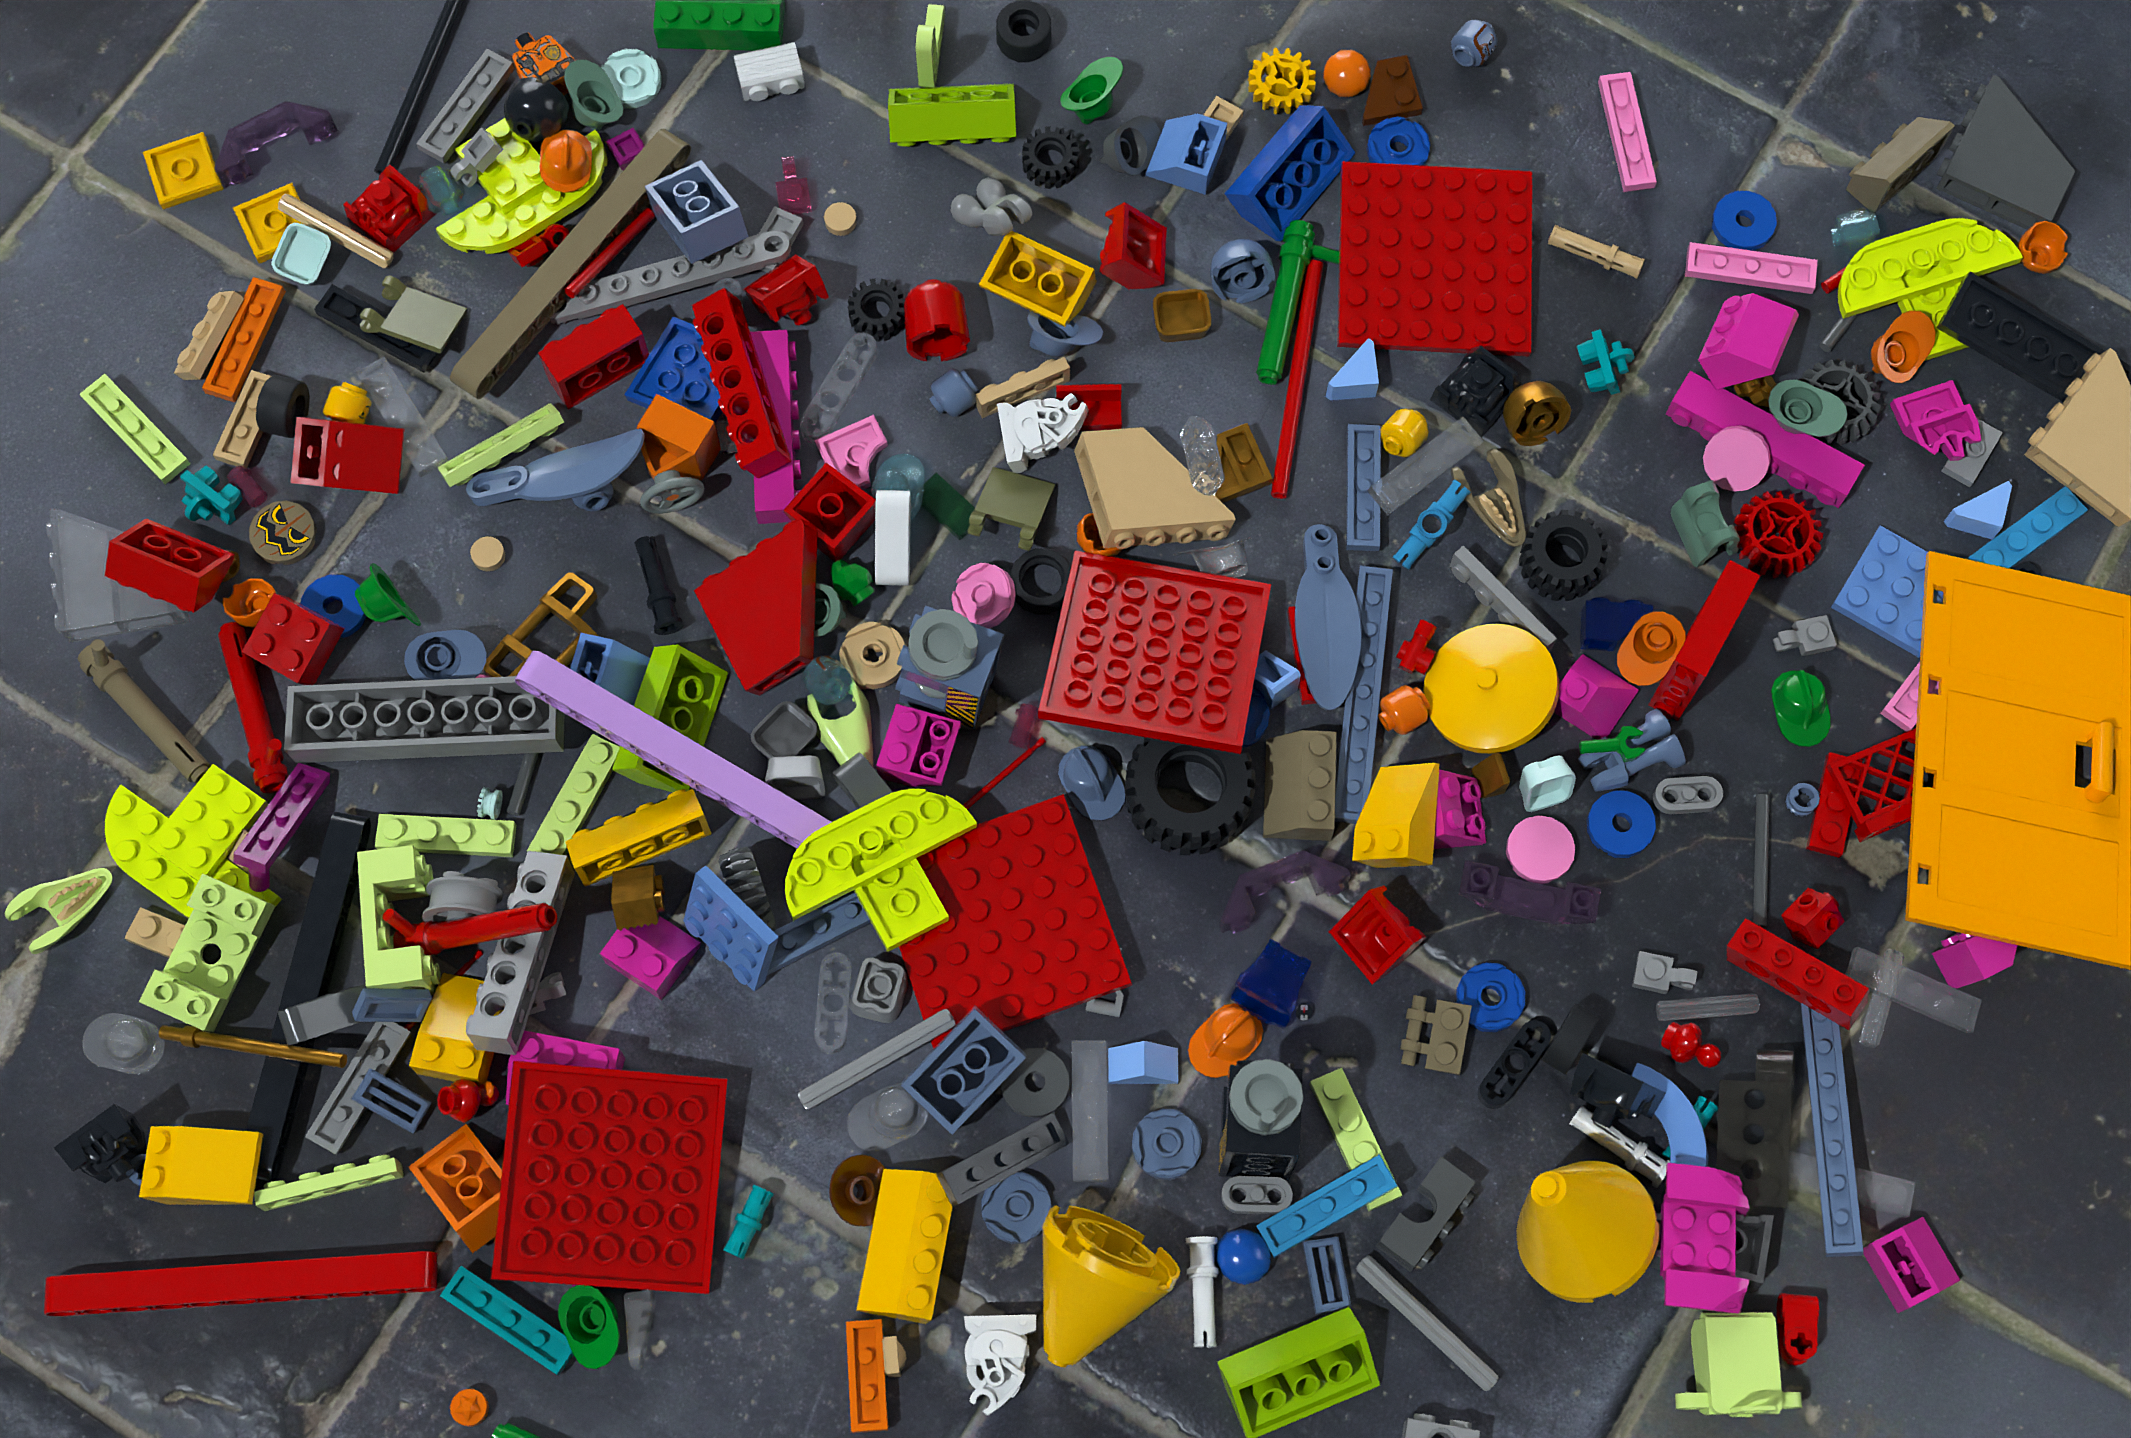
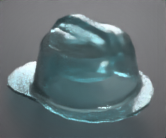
M898 454L890 457L878 468L871 488V495L874 499H876L877 490L910 491L911 521L918 514L922 503L925 471L921 461L909 454Z

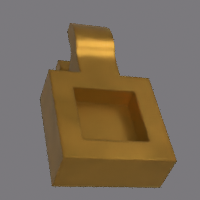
M1768 375L1735 384L1733 387L1738 397L1748 396L1754 405L1769 407V395L1776 386V383Z

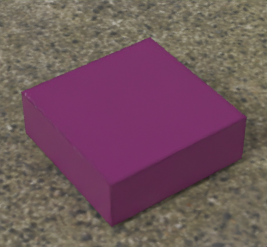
M634 128L606 141L607 148L622 171L645 147Z

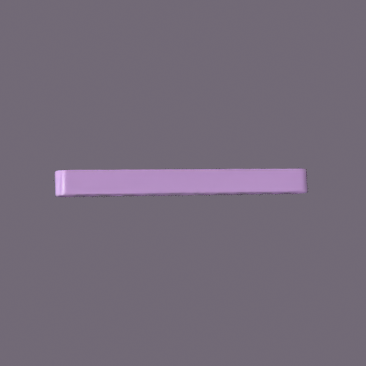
M533 650L514 679L515 683L528 693L796 849L812 833L832 823V821L539 651Z

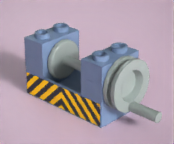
M925 606L922 616L915 614L909 630L908 646L903 645L897 661V665L902 666L895 690L900 691L899 702L932 714L961 721L962 725L975 729L998 667L1004 634L972 623L956 611L936 610Z

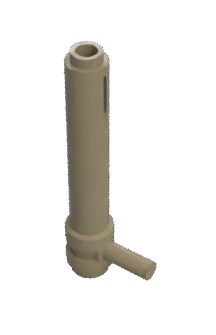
M101 639L93 640L78 656L81 670L87 676L93 677V683L102 692H107L189 782L197 784L210 768V763L127 674V668L121 661L114 660V654L105 646L104 641Z

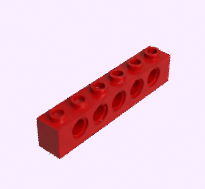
M724 287L692 305L695 315L693 324L696 331L702 337L704 344L701 345V350L704 357L710 362L712 371L709 375L721 397L718 399V404L722 412L727 416L729 425L726 429L738 451L735 453L736 461L743 471L747 470L755 477L760 478L792 460L741 302Z

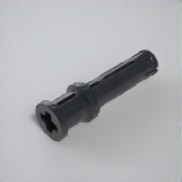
M641 537L634 543L649 591L646 602L654 615V631L657 635L675 633L684 626L682 619L677 615L674 605L677 601L676 596L668 588L655 537Z

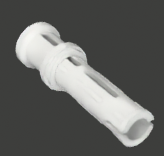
M1582 1105L1569 1124L1581 1130L1600 1145L1626 1161L1624 1165L1627 1166L1628 1170L1632 1171L1635 1169L1651 1180L1652 1186L1657 1188L1666 1176V1165L1670 1163V1159L1665 1161L1650 1151L1648 1144L1645 1142L1637 1144L1613 1126L1609 1129L1591 1120L1593 1113Z
M1217 1237L1186 1238V1244L1190 1248V1268L1186 1270L1189 1279L1193 1281L1194 1348L1204 1347L1203 1332L1206 1333V1348L1217 1347L1213 1278H1217V1274H1219V1268L1215 1267L1214 1245L1218 1243Z

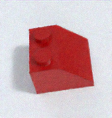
M826 462L783 511L791 521L803 519L815 525L818 530L817 549L835 562L848 552L875 521L876 499Z

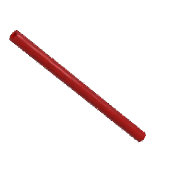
M1310 260V264L1307 265L1271 489V496L1277 499L1287 498L1323 270V263L1319 260Z

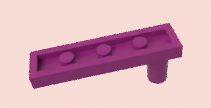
M298 763L233 853L234 863L248 868L249 887L251 890L263 892L270 887V867L330 783L329 772Z

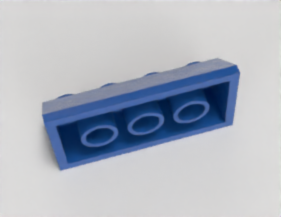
M1300 105L1224 194L1242 218L1274 240L1281 242L1284 230L1289 227V223L1293 220H1299L1341 171L1342 161L1348 162L1355 154V151L1324 106Z

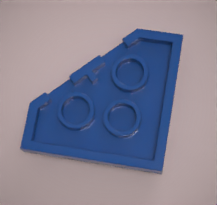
M672 317L624 394L628 401L648 409L654 397L658 394L716 423L722 413L718 404V399L721 397L718 389L711 381L709 375L712 371L710 362L707 361L702 353L701 345L704 343L694 324Z

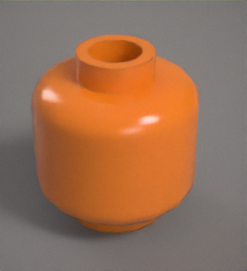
M1403 685L1381 699L1380 708L1382 712L1378 714V717L1387 731L1393 729L1400 735H1406L1427 721V711L1430 710V704L1418 687L1411 688L1408 685Z

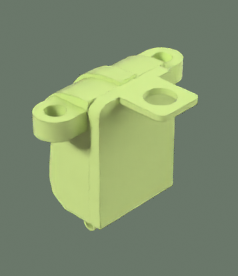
M1772 1312L1701 1313L1700 1319L1694 1320L1691 1329V1345L1697 1393L1675 1394L1677 1410H1699L1704 1415L1753 1417L1752 1414H1780L1781 1409L1802 1408L1801 1392H1782L1776 1317H1774Z

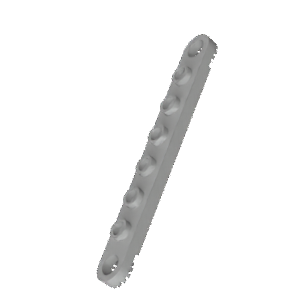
M772 230L745 238L733 246L726 247L709 255L706 259L698 260L692 264L685 255L593 280L575 298H570L566 294L564 296L565 304H567L565 309L554 313L550 317L551 320L549 322L552 324L557 323V325H560V323L565 324L566 321L577 318L580 320L602 314L605 310L617 308L622 304L627 307L763 269L764 266L778 262L780 264L790 256L791 244L789 238L781 231ZM773 241H779V243L783 244L782 248L777 252L767 251V245L770 246V243Z

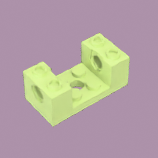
M413 845L357 852L366 987L379 989H429L431 996H433L436 991V984H440L441 979L438 963L434 964L432 956H426L424 949L420 945L394 949L393 936H390V924L383 920V914L387 909L392 908L394 910L392 902L388 903V901L429 896L426 887L427 883L433 880L431 864L426 863L424 855H420Z
M202 873L187 903V906L194 909L164 970H154L139 1002L198 1029L214 1032L275 905ZM210 944H216L221 950V957L214 964L206 963L202 957L204 948Z

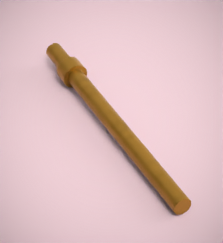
M162 1025L159 1029L160 1039L178 1041L186 1047L199 1048L202 1045L344 1068L347 1064V1055L342 1053L204 1032L189 1025L184 1028Z

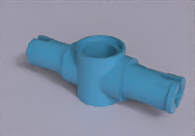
M1454 479L1437 502L1433 501L1428 509L1420 514L1416 524L1409 531V538L1398 552L1393 555L1392 558L1400 563L1405 555L1408 556L1402 563V566L1407 570H1410L1413 563L1426 547L1430 548L1443 535L1446 527L1454 518L1452 514L1467 495L1471 493L1464 486L1458 494H1455L1461 486V483ZM1433 516L1440 521L1441 528L1438 532L1428 533L1423 529L1422 521L1426 517Z

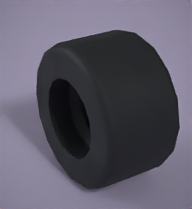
M1017 0L1007 4L1000 10L996 19V36L1000 51L1009 59L1017 62H1031L1041 58L1048 51L1051 44V18L1047 10L1039 3L1031 0ZM1020 26H1028L1035 30L1033 34L1028 36H1019L1012 31Z
M276 375L266 380L258 396L256 406L257 426L262 432L286 438L295 437L296 417H307L309 411L310 394L305 382Z

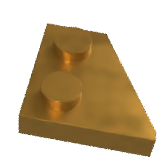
M1248 423L1217 434L1213 494L1222 503L1273 483V478Z

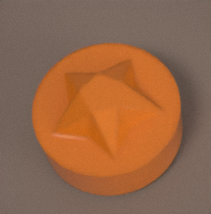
M465 1389L454 1396L450 1411L457 1423L466 1427H473L485 1420L489 1411V1404L487 1398L481 1392L474 1389Z

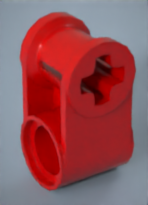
M1779 1293L1776 1310L1778 1352L1782 1360L1787 1364L1793 1366L1801 1365L1813 1357L1817 1351L1818 1297ZM1796 1339L1798 1340V1345L1805 1348L1800 1354H1798L1796 1347L1791 1346V1343Z

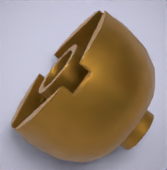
M1533 381L1517 387L1505 402L1503 418L1508 432L1518 444L1523 446H1535L1548 441L1544 436L1554 430L1557 434L1563 430L1571 414V407L1565 396L1555 386L1544 381Z

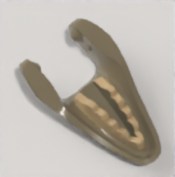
M1497 449L1487 451V462L1490 463L1498 483L1491 490L1477 496H1472L1463 470L1458 466L1451 468L1452 480L1455 479L1461 483L1458 491L1460 492L1465 486L1471 492L1464 500L1481 521L1507 545L1516 547L1523 544L1526 538V531L1520 506L1517 480L1513 467L1506 456Z

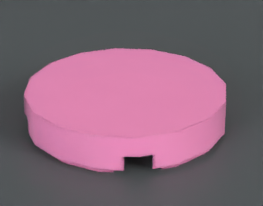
M1740 425L1726 427L1715 433L1706 445L1703 455L1704 468L1709 478L1720 488L1733 492L1746 491L1758 485L1767 474L1771 461L1770 449L1763 436Z
M979 563L965 570L956 581L958 585L952 593L953 610L966 617L970 622L986 628L998 626L1008 617L1014 606L1016 596L1014 581L1008 572L989 563Z
M1538 815L1526 818L1514 827L1507 839L1506 855L1513 866L1512 869L1518 876L1528 882L1545 884L1557 880L1566 874L1574 860L1575 844L1572 834L1564 824L1552 817Z

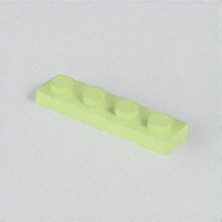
M103 374L79 394L165 485L190 465L188 459L106 374Z
M550 403L437 468L449 487L463 485L472 479L473 474L483 468L490 469L501 462V458L511 452L518 453L523 451L530 445L532 440L539 436L546 437L553 434L558 429V426L564 423V420L559 411Z
M594 734L591 735L527 852L535 851L567 855L568 849L565 841L572 839V835L581 830L613 772L612 768L620 748L619 746Z
M379 814L375 848L384 849L413 845L418 852L513 857L517 824L515 821Z
M1339 1068L1310 1081L1309 1085L1349 1170L1352 1171L1380 1155L1391 1173L1343 1069ZM1399 1187L1366 1205L1368 1211L1370 1212L1401 1198L1402 1194Z
M380 1155L370 1158L369 1164L356 1167L354 1163L336 1166L333 1173L321 1175L320 1172H310L300 1175L299 1181L287 1184L283 1180L264 1184L263 1190L254 1192L255 1205L263 1211H268L403 1178L402 1163L396 1158H390V1155Z

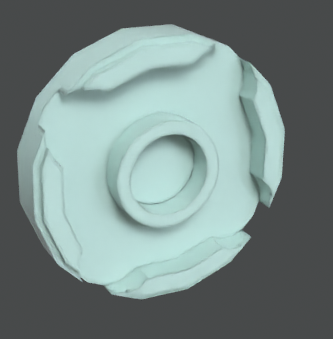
M623 49L610 55L604 66L602 64L601 68L610 78L623 108L636 109L647 105L657 96L661 88L662 76L656 60L645 55L641 50Z

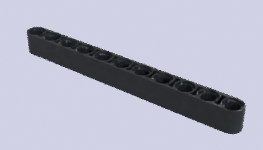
M334 812L331 816L278 1011L328 994L359 877L357 852L366 851L370 836L371 820L368 817ZM277 1013L270 1042L287 1045ZM316 1037L292 1044V1046L313 1049ZM270 1056L265 1057L246 1131L263 1133L256 1177L258 1180L273 1182L279 1176L308 1069V1062Z

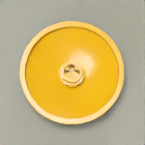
M1485 624L1457 634L1439 649L1427 669L1423 692L1430 704V710L1427 712L1433 724L1449 742L1471 752L1500 753L1525 744L1545 727L1557 705L1559 677L1549 651L1535 636L1511 625Z

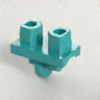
M1601 329L1591 332L1593 339L1577 346L1583 365L1599 361L1601 368L1585 373L1590 392L1608 389L1611 395L1620 393L1614 367H1618L1619 374L1629 372L1627 364L1635 358L1632 349L1622 348L1621 342L1616 341L1611 344L1613 352L1609 353L1606 339L1603 338Z
M207 465L194 475L186 470L180 476L181 480L186 483L184 490L188 495L183 497L182 503L187 506L185 516L190 521H196L201 517L209 521L213 514L227 525L236 520L234 510L243 500L239 489L228 483L217 493L213 488L220 483L219 476Z

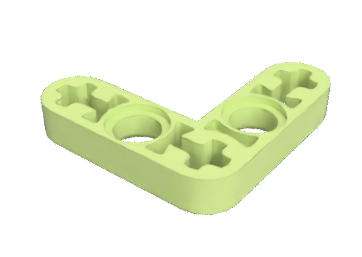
M929 4L925 25H918L916 59L919 87L935 88L944 29L945 5Z

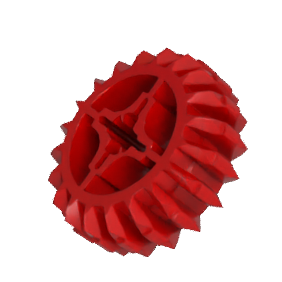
M1781 490L1776 492L1774 498L1768 491L1763 493L1761 499L1755 495L1751 498L1749 504L1746 503L1741 507L1740 514H1737L1734 519L1735 529L1740 537L1737 546L1739 549H1743L1739 554V560L1749 558L1748 569L1754 568L1755 565L1761 567L1759 570L1760 576L1764 575L1767 570L1771 571L1773 579L1777 578L1781 571L1786 578L1792 576L1794 570L1797 573H1801L1805 569V565L1809 566L1813 563L1815 555L1821 550L1819 543L1823 539V533L1817 531L1821 527V521L1812 520L1816 514V509L1806 511L1804 509L1807 504L1806 500L1798 504L1794 501V493L1790 494L1788 499L1783 497ZM1756 519L1760 524L1759 529L1762 532L1758 540L1753 531V521ZM1796 529H1798L1801 536V549L1799 550L1795 545L1796 540L1793 537Z

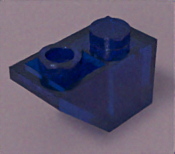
M1602 597L1593 598L1590 601L1586 600L1581 610L1580 649L1616 650L1623 643L1635 623L1643 615L1653 612V605L1644 604L1640 600H1627L1624 603L1610 602L1609 599Z

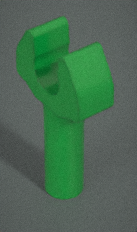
M1622 726L1615 738L1581 740L1579 742L1580 753L1617 752L1622 757L1623 762H1632L1645 752V748H1629L1626 745V740L1638 739L1642 736L1643 732L1632 726Z

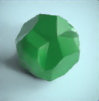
M837 560L833 563L831 567L832 582L840 600H849L855 607L875 592L870 584L873 582L872 576L866 568L856 563L849 565L844 560Z

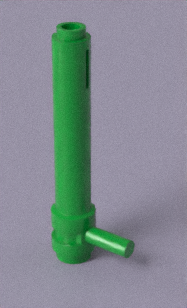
M1293 220L1289 223V227L1284 230L1283 242L1285 244L1280 248L1279 260L1281 263L1256 371L1259 376L1258 380L1268 385L1276 384L1282 377L1305 268L1310 264L1311 257L1339 264V251L1315 245L1316 235L1314 233V226L1303 220Z

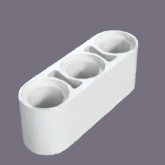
M877 490L875 585L909 586L910 491Z

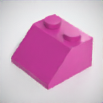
M659 916V921L656 925L651 923L649 926L644 924L643 927L637 925L635 929L633 927H630L628 930L623 928L622 931L617 929L600 952V955L607 965L662 1000L702 944Z

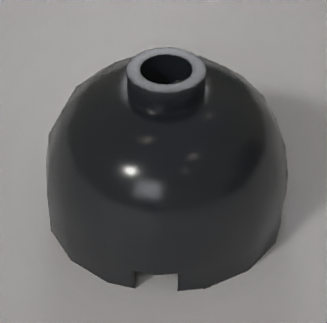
M535 77L521 78L513 85L504 104L505 120L517 136L530 142H543L545 138L557 134L564 128L569 119L567 118L569 104L564 95L553 84L547 82L546 85L536 82L538 78Z

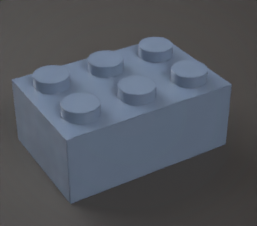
M702 160L645 186L655 217L691 264L698 260L706 259L709 255L726 247L733 246L749 237L739 206Z
M974 1006L902 1081L901 1086L953 1135L1026 1058V1054L985 1014Z

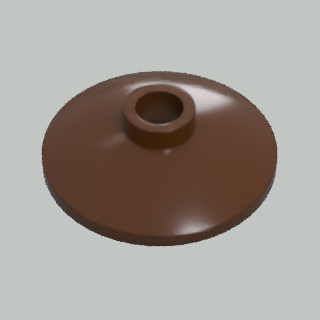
M868 1155L848 1157L836 1167L831 1177L829 1193L832 1206L837 1215L850 1225L861 1227L873 1224L883 1169H886L876 1158ZM854 1185L857 1187L858 1190L856 1197L853 1193Z

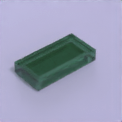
M935 473L913 493V498L957 539L961 540L967 534L970 526L969 518L975 507L939 474Z

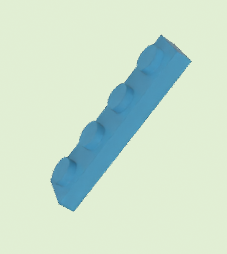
M2065 486L1967 559L2011 569L2081 518L2088 509Z
M1378 1155L1256 1226L1273 1257L1276 1258L1396 1189L1398 1185L1383 1159Z

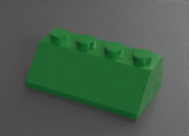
M656 0L653 29L658 48L756 51L782 45L785 0Z

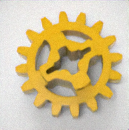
M1274 48L1272 56L1263 52L1261 61H1253L1252 70H1249L1248 91L1254 92V102L1263 101V110L1272 106L1274 107V114H1277L1280 108H1284L1286 114H1290L1292 106L1297 109L1300 105H1303V101L1308 103L1311 101L1312 92L1315 91L1316 72L1315 70H1310V60L1301 61L1302 53L1298 52L1295 56L1290 55V48H1286L1284 54H1280L1279 50ZM1266 73L1267 77H1265V82L1262 83L1261 78ZM1299 80H1302V86L1298 89Z

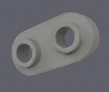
M1709 776L1667 778L1658 784L1653 793L1655 806L1666 814L1710 812L1719 805L1723 798L1721 784ZM1698 792H1705L1709 800H1701ZM1672 794L1675 797V802L1670 803L1666 801L1664 795Z
M1235 1176L1226 1181L1221 1192L1223 1205L1229 1211L1237 1214L1275 1215L1289 1207L1293 1198L1291 1186L1287 1181L1279 1177ZM1234 1191H1242L1245 1194V1199L1242 1202L1235 1201L1232 1197ZM1271 1191H1276L1281 1199L1277 1203L1270 1202L1267 1194Z

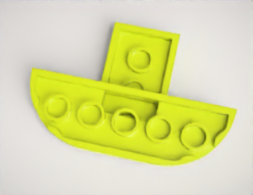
M505 118L486 129V131L494 137L503 150L483 173L477 170V181L489 196L435 229L439 237L449 246L468 253V250H485L486 254H494L522 244L546 229L549 225L556 223L584 205L597 192L602 184L601 177L604 168L607 166V154L599 134L594 130L585 136L591 143L592 165L589 181L584 187L575 192L563 193L555 191L545 184L540 174V155L528 140L517 136L510 129ZM470 140L455 148V151L461 160L465 156L461 152V150L467 145V143Z
M1953 218L1934 222L1877 240L1859 250L1850 260L1841 276L1838 287L1839 309L1843 319L1897 302L1902 313L1921 311L1930 318L1936 333L1934 346L1924 360L1927 361L1968 347L1936 328L1964 276L1968 272L1980 276L2018 264L2023 256L2006 235L1997 229L1994 232L1978 225L1976 220Z
M211 765L169 818L123 785H120L115 791L105 817V838L111 856L117 865L132 879L187 918L190 917L194 909L187 906V903L202 873L271 903L275 907L282 900L270 889L263 892L251 890L248 874L226 859L242 831L250 829L269 804L216 765Z
M905 789L883 796L818 829L808 836L795 851L785 879L786 901L793 921L853 890L887 952L949 921L945 908L916 858L977 827V822L963 805L947 795L944 797L936 793L926 792V789Z

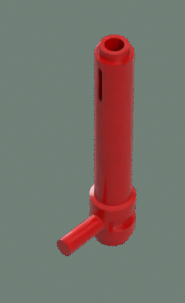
M228 622L220 627L218 638L249 747L248 761L250 767L255 769L253 772L254 783L260 787L262 793L278 792L289 777L286 765L282 764L284 759L281 749L282 743L274 737L253 658L242 652L248 641L245 629L237 622Z
M540 903L443 922L430 920L411 924L390 908L384 912L383 920L397 930L393 936L394 949L420 945L427 956L439 954L444 949L548 931L557 923V912L553 906Z

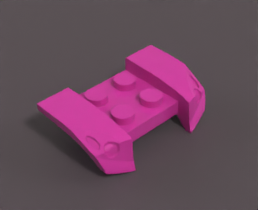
M1667 1163L1666 1193L1664 1194V1202L1661 1204L1660 1276H1663L1662 1280H1665L1664 1306L1741 1313L1749 1280L1736 1277V1215H1744L1746 1217L1750 1208L1747 1196L1743 1194L1742 1182L1739 1176L1712 1167Z

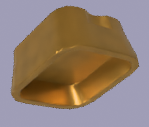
M1188 289L1162 292L1153 299L1155 325L1163 342L1202 339L1211 326L1209 299L1204 291Z

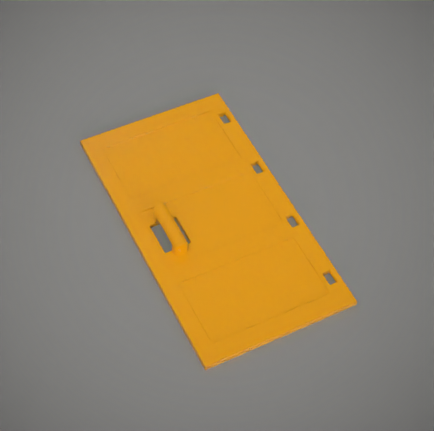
M1929 551L1926 554L1905 921L2131 970L2130 595ZM1934 589L1943 591V604L1933 603ZM1929 679L1939 681L1938 695L1928 694ZM2076 744L2092 748L2091 783L2086 788L2075 786ZM1924 772L1934 774L1933 788L1923 787ZM1919 867L1929 870L1928 885L1918 883Z

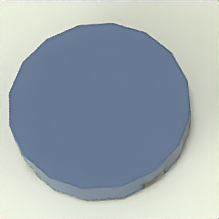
M1160 1109L1150 1112L1139 1122L1133 1132L1132 1152L1135 1162L1146 1174L1156 1179L1173 1180L1183 1177L1194 1168L1201 1154L1202 1139L1197 1125L1185 1114L1178 1110Z
M1017 1172L985 1190L981 1200L982 1218L987 1229L997 1239L1010 1244L1026 1243L1037 1238L1043 1231V1222L1051 1209V1199L1046 1187L1035 1176L1024 1172Z

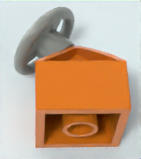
M656 394L637 425V429H642L645 433L641 451L649 474L655 482V485L642 494L640 505L647 512L663 514L684 509L702 497L704 485L700 480H703L721 450V445L714 421ZM655 496L662 497V501L659 504H654L650 501Z

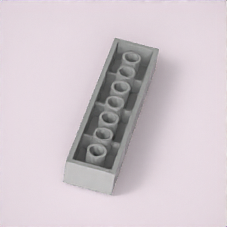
M516 676L288 686L284 751L295 763L564 752L565 714L519 687L514 681Z

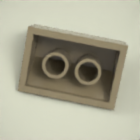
M1917 117L1909 125L1903 123L1893 133L1891 137L1893 140L1888 144L1884 142L1879 144L1871 153V159L1866 164L1861 161L1852 169L1849 174L1851 180L1846 190L1870 212L1875 214L1938 157L1955 125L1950 121Z
M1301 730L1266 739L1263 838L1331 841L1335 824L1336 732Z

